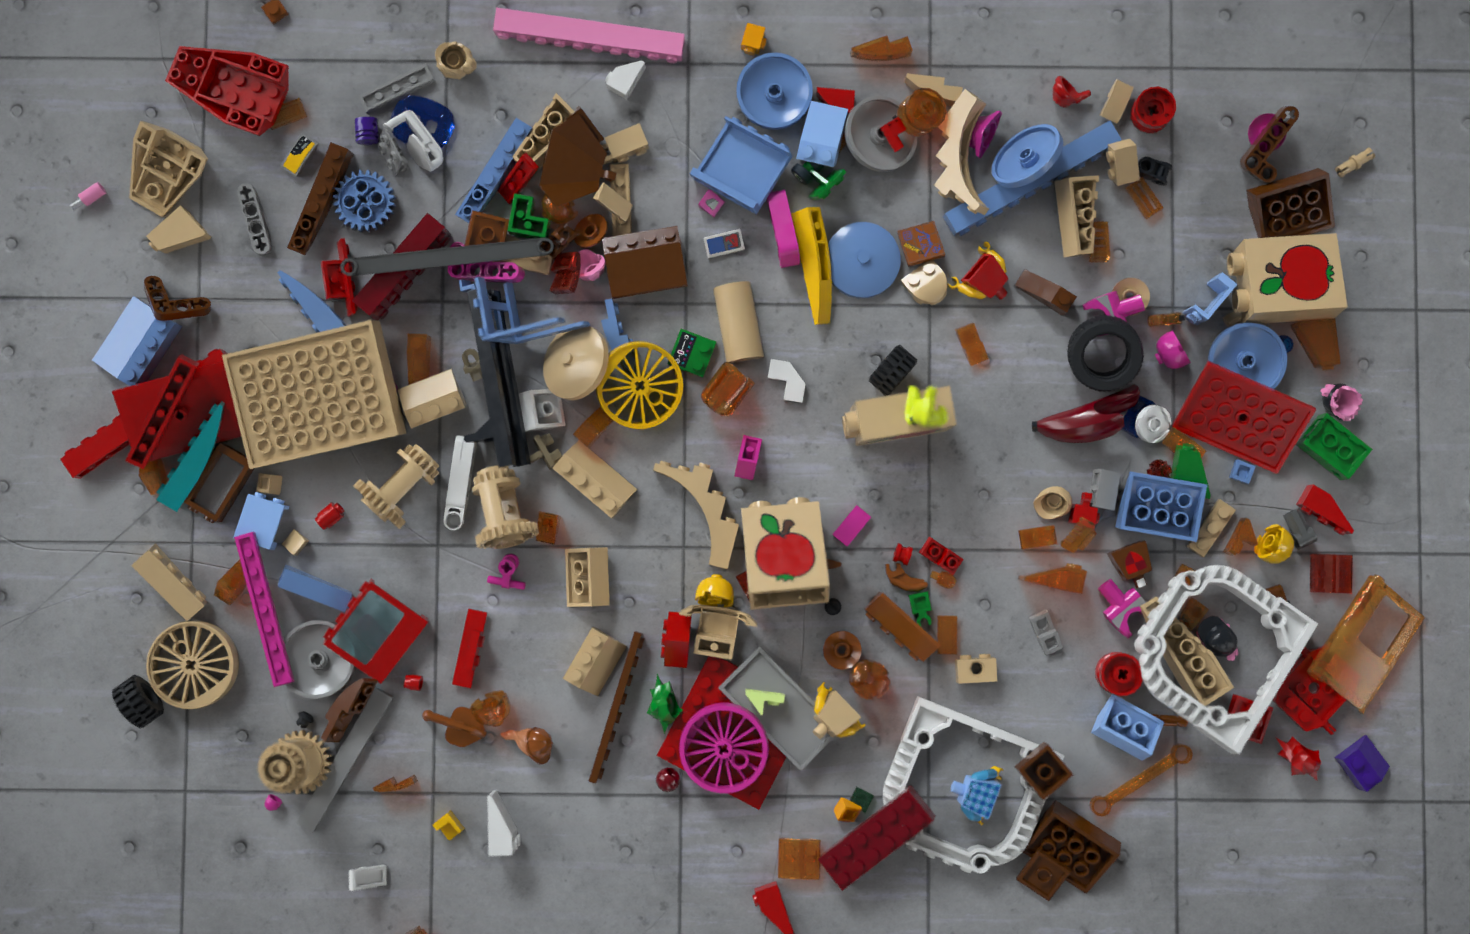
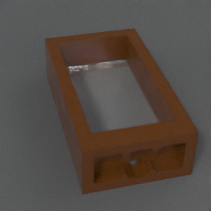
M219 443L197 483L184 501V503L189 505L187 508L198 514L200 512L204 514V519L211 523L222 522L254 469H249L247 457L229 445Z

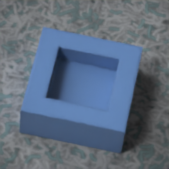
M1237 459L1234 462L1229 478L1249 484L1256 466Z

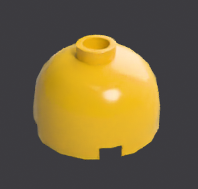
M1278 524L1264 529L1266 533L1263 537L1259 535L1254 545V552L1258 555L1257 557L1269 564H1279L1287 560L1292 555L1294 549V540L1291 533Z
M713 574L711 577L703 579L697 586L695 601L698 600L700 605L718 606L717 604H724V608H728L733 605L734 590L731 583L724 579L723 576Z

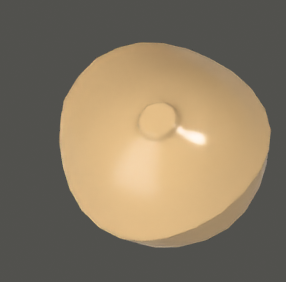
M1052 486L1044 489L1035 498L1033 505L1037 514L1044 519L1060 518L1070 512L1072 498L1064 488Z

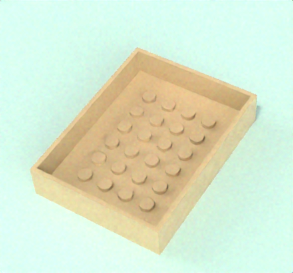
M369 320L222 355L249 469L407 434L380 321Z

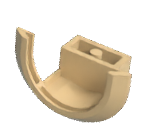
M690 605L679 612V615L686 616L700 613L694 654L732 660L738 621L742 620L745 622V625L757 627V622L749 614L730 608Z

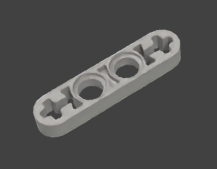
M241 184L237 189V195L253 250L261 256H266L272 251V244L257 191L250 184ZM245 189L251 191L248 193L249 199L252 201H248V198L245 195H243V193H245ZM250 206H256L257 212L253 216L247 213ZM255 224H261L262 230L258 234L253 233L252 230ZM255 238H261L262 243L267 245L264 247V251L258 249V247L261 246L260 240Z

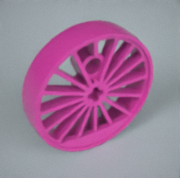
M716 703L700 709L689 719L680 738L679 750L681 762L686 773L697 785L715 793H733L748 787L760 776L767 762L769 743L762 723L751 711L733 703ZM719 710L730 711L725 737ZM713 711H716L720 736L708 719V716ZM733 712L743 715V718L728 738ZM746 718L752 722L753 727L731 740ZM704 721L716 739L700 728ZM755 729L758 730L761 737L760 739L735 743ZM698 731L712 742L694 739V736ZM691 742L711 746V748L687 752ZM762 742L763 753L736 747ZM724 744H726L728 746L727 750H724V752H722L720 750L721 746H724ZM714 751L693 766L687 757ZM717 755L703 777L695 772L694 769ZM736 755H743L746 761L743 764L737 763L735 760ZM749 755L762 758L758 767L749 762ZM720 757L718 774L714 784L705 780V778ZM724 758L730 785H719ZM729 761L737 769L744 781L737 784L733 783ZM746 766L755 770L748 778L741 770Z

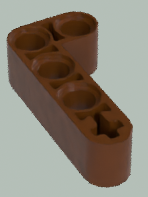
M1281 107L1241 158V167L1258 181L1272 182L1276 179L1277 170L1266 159L1297 121L1299 111L1296 107ZM1290 111L1289 116L1291 117L1286 118L1285 112ZM1275 125L1279 128L1277 136L1272 134V128ZM1264 141L1267 144V149L1261 152L1259 145ZM1250 157H1253L1255 164L1250 168L1247 165V161ZM1267 168L1270 171V175L1267 179H1264L1262 172Z

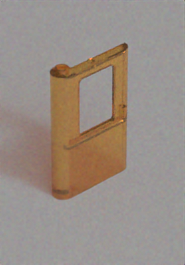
M1376 574L1368 576L1306 671L1316 680L1330 686L1357 708L1360 714H1364L1425 619L1421 613L1385 584V580L1381 576ZM1387 596L1408 614V618L1383 657L1380 658L1359 641V635L1383 598Z

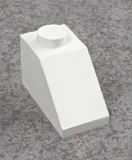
M641 60L615 67L614 71H610L606 77L607 89L627 100L646 68L645 62Z

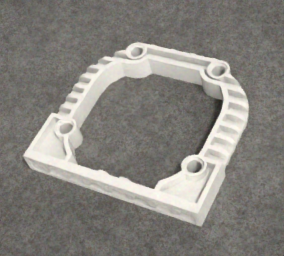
M1211 565L1196 571L1182 572L1170 580L1168 583L1169 589L1159 597L1157 608H1154L1149 613L1148 622L1139 629V636L1135 641V649L1141 654L1139 665L1141 666L1142 679L1149 692L1231 754H1240L1318 623L1281 597L1272 595L1242 572L1228 566ZM1186 577L1190 579L1189 586L1185 582ZM1207 584H1214L1227 589L1261 614L1262 625L1267 629L1273 630L1277 648L1284 652L1275 668L1267 674V681L1258 689L1256 693L1258 696L1248 712L1227 714V711L1221 706L1205 707L1175 686L1165 675L1160 664V659L1166 649L1165 632L1187 597L1200 594ZM1272 615L1276 617V623H1273ZM1146 640L1150 643L1149 650L1145 648ZM1214 711L1217 714V719L1215 721L1212 718V713Z
M917 696L884 783L883 804H887L905 790L921 748H929L934 741L933 735L949 727L953 719L973 727L972 731L981 735L984 732L991 734L990 738L1001 742L1004 739L1021 746L1019 754L1022 759L1036 749L1039 744ZM922 733L928 735L925 743L918 741V737ZM1054 751L1058 755V757L1063 761L1065 755ZM1021 776L1020 783L1025 789L1023 799L1009 833L995 847L988 848L977 844L965 849L921 830L905 843L906 848L917 851V849L925 851L924 855L935 859V856L942 858V862L950 866L957 864L961 866V870L967 873L972 871L985 873L989 870L990 866H999L1010 862L1025 850L1032 837L1045 800L1043 801ZM977 858H984V863L981 866L975 865Z

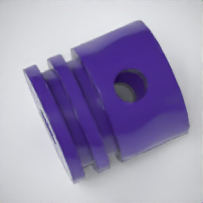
M355 118V138L357 144L373 145L379 143L377 118Z

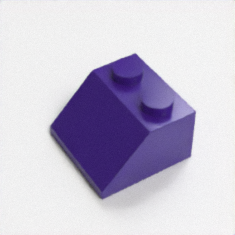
M1364 735L1334 757L1357 789L1365 792L1380 783L1390 767L1367 735Z

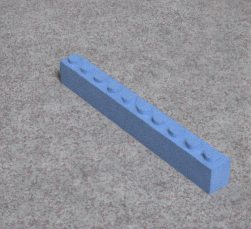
M1110 120L1065 145L1054 165L1035 181L1017 188H1005L996 184L978 194L981 201L989 208L985 215L979 212L977 214L972 213L967 209L968 204L964 202V204L962 203L946 212L943 218L953 236L958 234L963 236L971 231L970 227L974 225L979 227L987 222L986 218L990 216L995 218L1003 213L1002 209L1008 206L1013 208L1020 203V199L1024 197L1029 199L1036 194V190L1040 188L1044 190L1050 187L1055 179L1062 180L1069 176L1068 172L1074 169L1076 172L1085 167L1084 163L1091 160V162L1098 160L1102 157L1101 154L1108 151V144L1121 141L1122 139Z

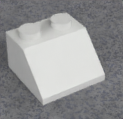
M549 389L529 390L519 393L525 432L566 426L562 400Z

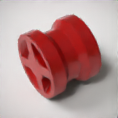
M897 543L892 561H900L903 565L907 566L913 547L909 546L906 548L902 544Z

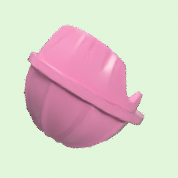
M589 249L579 251L572 259L575 275L584 281H595L604 272L606 265L604 257Z

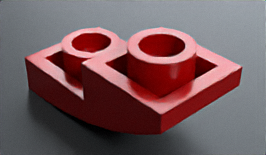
M928 537L919 551L921 555L952 575L955 574L964 560L931 537Z

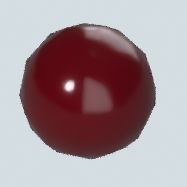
M667 767L658 772L656 784L660 790L672 792L679 786L680 776L677 771Z

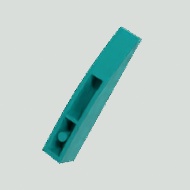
M221 401L219 406L214 404L209 412L212 415L209 421L204 419L198 428L201 433L198 437L193 436L188 444L191 448L187 453L183 451L177 460L180 463L177 469L173 467L167 475V478L170 480L166 485L162 483L156 492L159 494L156 500L176 512L197 483L209 461L222 422L225 406L223 401Z

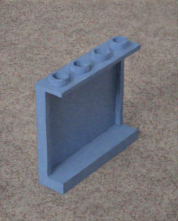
M725 116V126L698 169L693 167L690 175L694 181L757 215L792 159L790 148L783 143L777 144L773 142V138L766 134L760 135L751 126L745 127L735 117L731 119Z

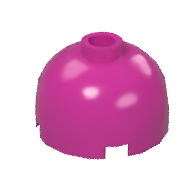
M1172 330L1159 338L1156 344L1158 353L1155 354L1159 364L1164 363L1167 368L1179 369L1191 363Z

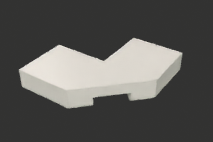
M771 359L768 379L786 381L783 400L802 403L805 382L790 362Z

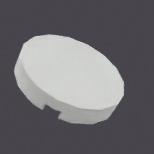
M1149 405L1143 408L1138 414L1135 423V429L1139 438L1148 443H1158L1164 440L1170 431L1168 430L1169 425H1171L1170 414L1165 408L1158 405Z

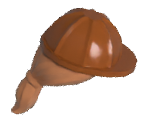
M533 727L521 731L507 730L500 734L503 739L515 740L520 750L535 763L542 765L549 761L553 742L551 735L544 729Z

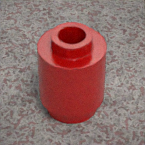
M331 502L317 513L315 521L323 530L331 528L344 517V509L339 503L334 504Z

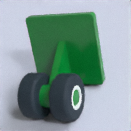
M804 161L803 165L796 163L791 168L792 174L802 184L808 185L812 177L819 184L808 196L810 199H825L831 193L830 189L834 185H839L844 180L843 176L846 174L844 169L833 170L826 178H823L818 173L824 168V165Z

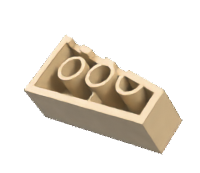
M1099 175L1070 177L1054 182L1064 258L1082 256L1094 252L1095 228L1093 227V220L1096 218L1094 205L1098 197L1096 183L1099 182Z

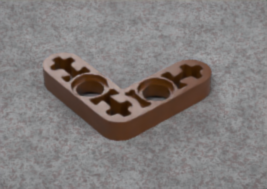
M148 276L144 280V291L152 313L157 320L168 321L208 315L211 312V301L205 297L169 301L163 282L159 277ZM159 296L163 299L155 300L153 299V297ZM185 307L187 310L180 311L177 308Z

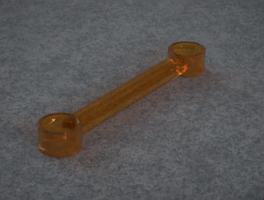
M1181 743L1175 744L1168 756L1106 796H1094L1090 801L1091 811L1101 817L1108 815L1112 805L1177 763H1189L1193 757L1191 748ZM1180 747H1185L1188 753L1187 757L1179 761L1175 756L1176 750ZM1099 799L1105 800L1107 804L1105 811L1101 813L1094 810V804Z

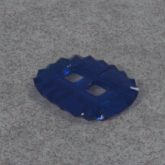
M415 95L406 96L396 104L391 119L404 111L411 110L420 116V121L425 127L429 120L437 122L438 125L435 132L430 134L441 149L444 145L448 144L455 127L454 115L449 108L434 100ZM406 122L393 128L392 132L396 139L404 144H407L409 136L414 134Z

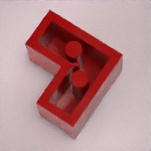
M669 611L668 619H664L663 631H666V633H662L661 645H665V647L662 646L661 658H664V666L687 668L692 615H679V612Z

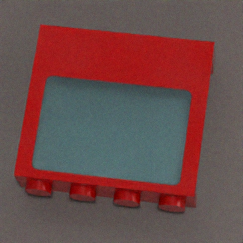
M371 578L369 582L365 581L359 588L360 594L357 598L353 596L348 602L347 606L349 608L345 613L341 612L335 620L337 624L334 628H328L323 635V638H325L323 645L382 684L427 625L428 618L422 614L420 616L376 585Z

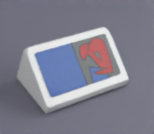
M740 229L703 238L708 258L745 250Z

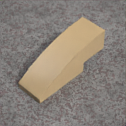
M908 73L905 77V83L914 91L930 100L948 106H953L963 91V87L944 85V77Z

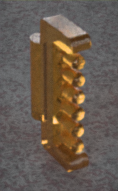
M1083 517L1074 526L1075 529H1072V532H1069V535L1061 541V547L1072 553L1078 548L1083 551L1097 535L1096 531H1094L1095 524Z

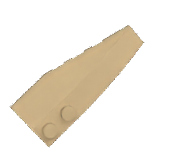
M1157 596L1139 606L1146 623L1149 620V613L1154 608L1156 609L1159 604ZM1175 617L1164 634L1166 649L1163 657L1183 691L1206 706L1233 689L1234 686L1215 655Z

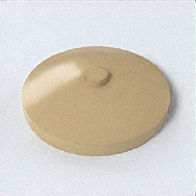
M588 326L555 336L546 351L543 363L545 383L554 395L565 400H578L586 397L596 389L605 375L609 358L608 346L603 335L595 328Z

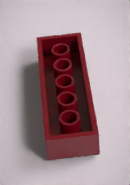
M427 212L393 253L440 249L449 243L451 233ZM425 269L374 274L352 302L376 321L382 320L388 314L390 306L392 304L395 305L401 299L400 295L404 290L407 291L413 285L414 278L417 275L420 276Z
M910 785L823 852L818 861L843 891L932 823L936 815L913 786Z

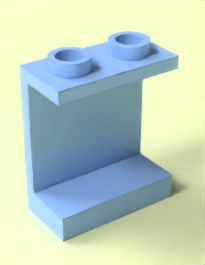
M1223 272L1211 278L1207 283L1218 294L1209 306L1203 311L1195 304L1183 312L1186 320L1191 324L1199 325L1208 320L1237 286Z
M255 492L254 495L248 494L234 537L255 532L260 547L275 550L277 542H274L284 509L289 510L290 506L285 505V501L278 498H273V501L266 499L267 495Z

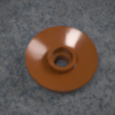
M590 214L581 219L574 229L578 234L574 239L575 243L582 248H589L598 244L604 238L608 229L606 219L600 214Z
M848 631L834 632L824 642V658L829 665L836 669H849L861 657L862 648L860 641L854 634ZM840 646L845 647L844 653H839L838 648Z

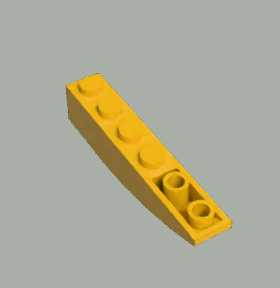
M806 207L791 213L798 242L800 261L802 263L814 324H829L832 303V278L828 242L820 207Z

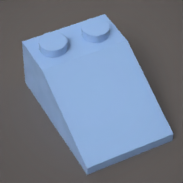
M811 101L796 159L835 167L849 109Z

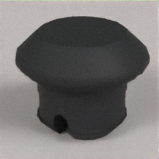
M831 598L829 602L825 603L824 608L828 614L837 615L841 611L842 605L838 599Z
M298 713L299 719L296 721V724L298 726L301 725V728H307L309 723L314 722L313 717L309 713Z

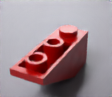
M1314 484L1306 486L1296 503L1301 508V512L1309 516L1311 514L1317 517V521L1323 525H1331L1334 527L1333 530L1340 535L1353 534L1354 529L1331 494Z

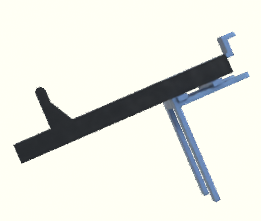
M475 278L476 284H472L469 280L461 279L459 280L460 291L468 293L490 417L475 433L465 435L464 441L466 443H488L494 441L499 468L513 465V467L529 465L531 461L510 344H520L588 327L590 322L581 321L522 336V333L564 323L565 319L556 317L520 326L513 283H503L506 303H502L500 291L487 290L485 278ZM504 312L509 314L511 325L509 330L506 327Z

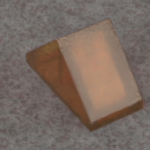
M162 459L150 461L144 470L139 468V477L151 495L157 494L156 492L162 483L165 485L168 483Z
M539 511L537 525L539 534L536 536V541L555 545L561 519L560 515Z

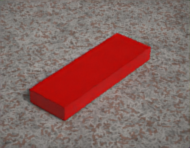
M527 153L520 157L497 190L509 205L513 203L514 194L522 192L539 166Z

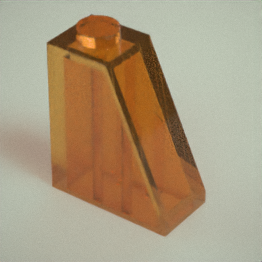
M1335 318L1291 324L1292 331L1315 368L1322 367V371L1333 370L1334 366L1341 364Z

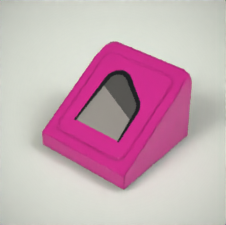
M708 189L699 202L698 207L712 217H715L725 201Z

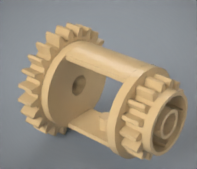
M408 444L403 451L399 449L396 452L405 463L380 489L369 480L364 483L359 479L353 485L364 496L361 501L381 520L384 522L389 520L399 529L406 521L402 518L404 513L395 504L420 478H423L432 486L435 483L433 479L439 474L437 469L440 466L417 444L413 447Z
M492 466L476 473L477 477L473 479L474 487L472 492L473 495L480 496L487 527L483 528L480 534L475 536L477 548H510L539 534L537 523L531 522L528 519H521L515 488L520 486L521 483L520 479L515 476V471L509 469V466L503 468Z
M301 730L299 734L297 731H293L292 736L287 733L285 734V739L279 738L278 743L269 746L262 753L258 763L260 779L267 788L279 793H291L295 790L296 794H300L301 791L306 794L309 793V789L314 791L316 786L323 785L321 780L328 779L325 773L331 772L327 766L333 764V762L328 761L327 758L331 757L332 754H326L330 747H323L325 742L323 740L318 741L320 735L312 737V731L307 734L305 730Z

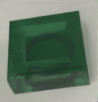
M856 786L850 801L861 806V811L866 813L874 795Z

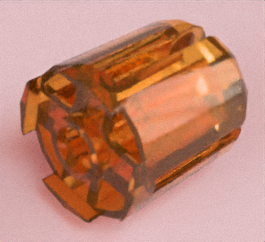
M724 362L703 389L701 399L707 407L718 415L729 417L735 412L755 383L748 376L746 377L738 371L735 366Z
M862 659L851 668L849 683L861 698L873 700L875 696L879 699L889 689L890 678L887 677L889 672L878 661ZM867 673H869L870 676L874 677L872 682L869 684L867 681H863L866 680V678L868 677Z

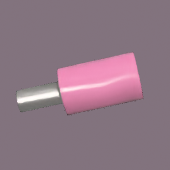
M96 182L78 194L79 199L70 204L72 210H75L83 204L89 206L104 196L106 191L99 182Z

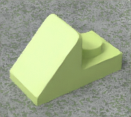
M745 689L746 696L761 716L763 715L764 701H768L769 705L779 706V703H784V693Z

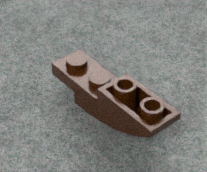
M361 678L339 695L325 716L329 723L321 736L324 742H340L353 715L361 714L378 680Z

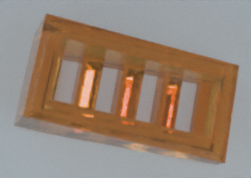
M1108 221L1093 222L1095 229H1103V232H1095V237H1103V239H1094V245H1104V247H1094V252L1089 254V262H1108L1110 258Z

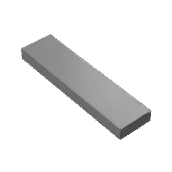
M425 63L358 97L365 112L369 114L435 82L428 65Z

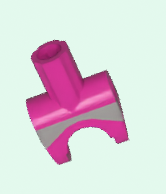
M1117 291L1098 296L1082 305L1084 310L1091 308L1100 309L1105 315L1115 316L1125 321V317L1145 311L1140 294L1120 301Z
M1109 579L1098 588V591L1111 605L1102 613L1115 629L1129 639L1132 633L1129 630L1128 617L1133 612L1143 614L1139 606L1146 603V601L1134 588L1123 594L1113 580Z

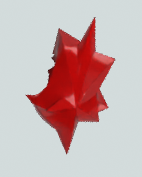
M1293 736L1288 743L1276 738L1282 747V750L1277 755L1291 763V776L1307 773L1318 781L1317 771L1321 766L1319 750L1313 751L1306 748Z

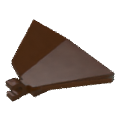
M579 113L552 129L549 145L546 150L539 187L555 207L597 192L599 190L600 178L613 182L616 178V172L602 170L607 152Z

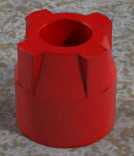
M406 675L404 688L421 691L423 676Z

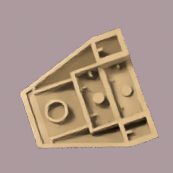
M140 121L133 138L129 198L159 216L164 217L201 176L208 158L200 147L169 129Z

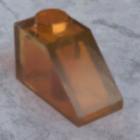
M600 407L581 424L573 435L590 448L611 425L613 420Z
M240 559L217 581L214 596L228 605H231L247 586Z

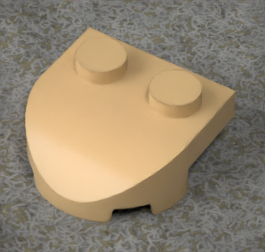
M934 260L923 263L901 280V283L910 292L914 300L921 305L922 303L935 305L941 302L947 294L948 283L946 275Z

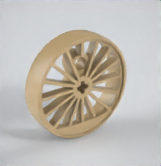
M197 620L180 622L164 630L151 645L146 662L147 676L154 692L166 703L182 709L207 707L222 699L234 685L239 670L238 652L230 636L218 626ZM189 626L197 627L194 644L190 641ZM183 628L185 640H178L174 633ZM202 628L211 631V634L198 651ZM216 635L222 643L201 656ZM169 637L174 641L173 648L164 644ZM182 643L186 645L187 650L184 654L179 650V646ZM225 646L228 656L203 660ZM161 648L181 661L159 657ZM229 659V670L205 666L206 663ZM158 660L180 664L181 666L158 670ZM195 661L194 668H191L192 662ZM182 669L164 682H161L159 673ZM203 669L228 675L219 681ZM183 673L169 693L164 685ZM202 675L211 680L212 682H214L216 685L210 689ZM186 678L182 700L174 697V694ZM197 678L206 691L202 695L199 692ZM192 679L195 699L187 702Z

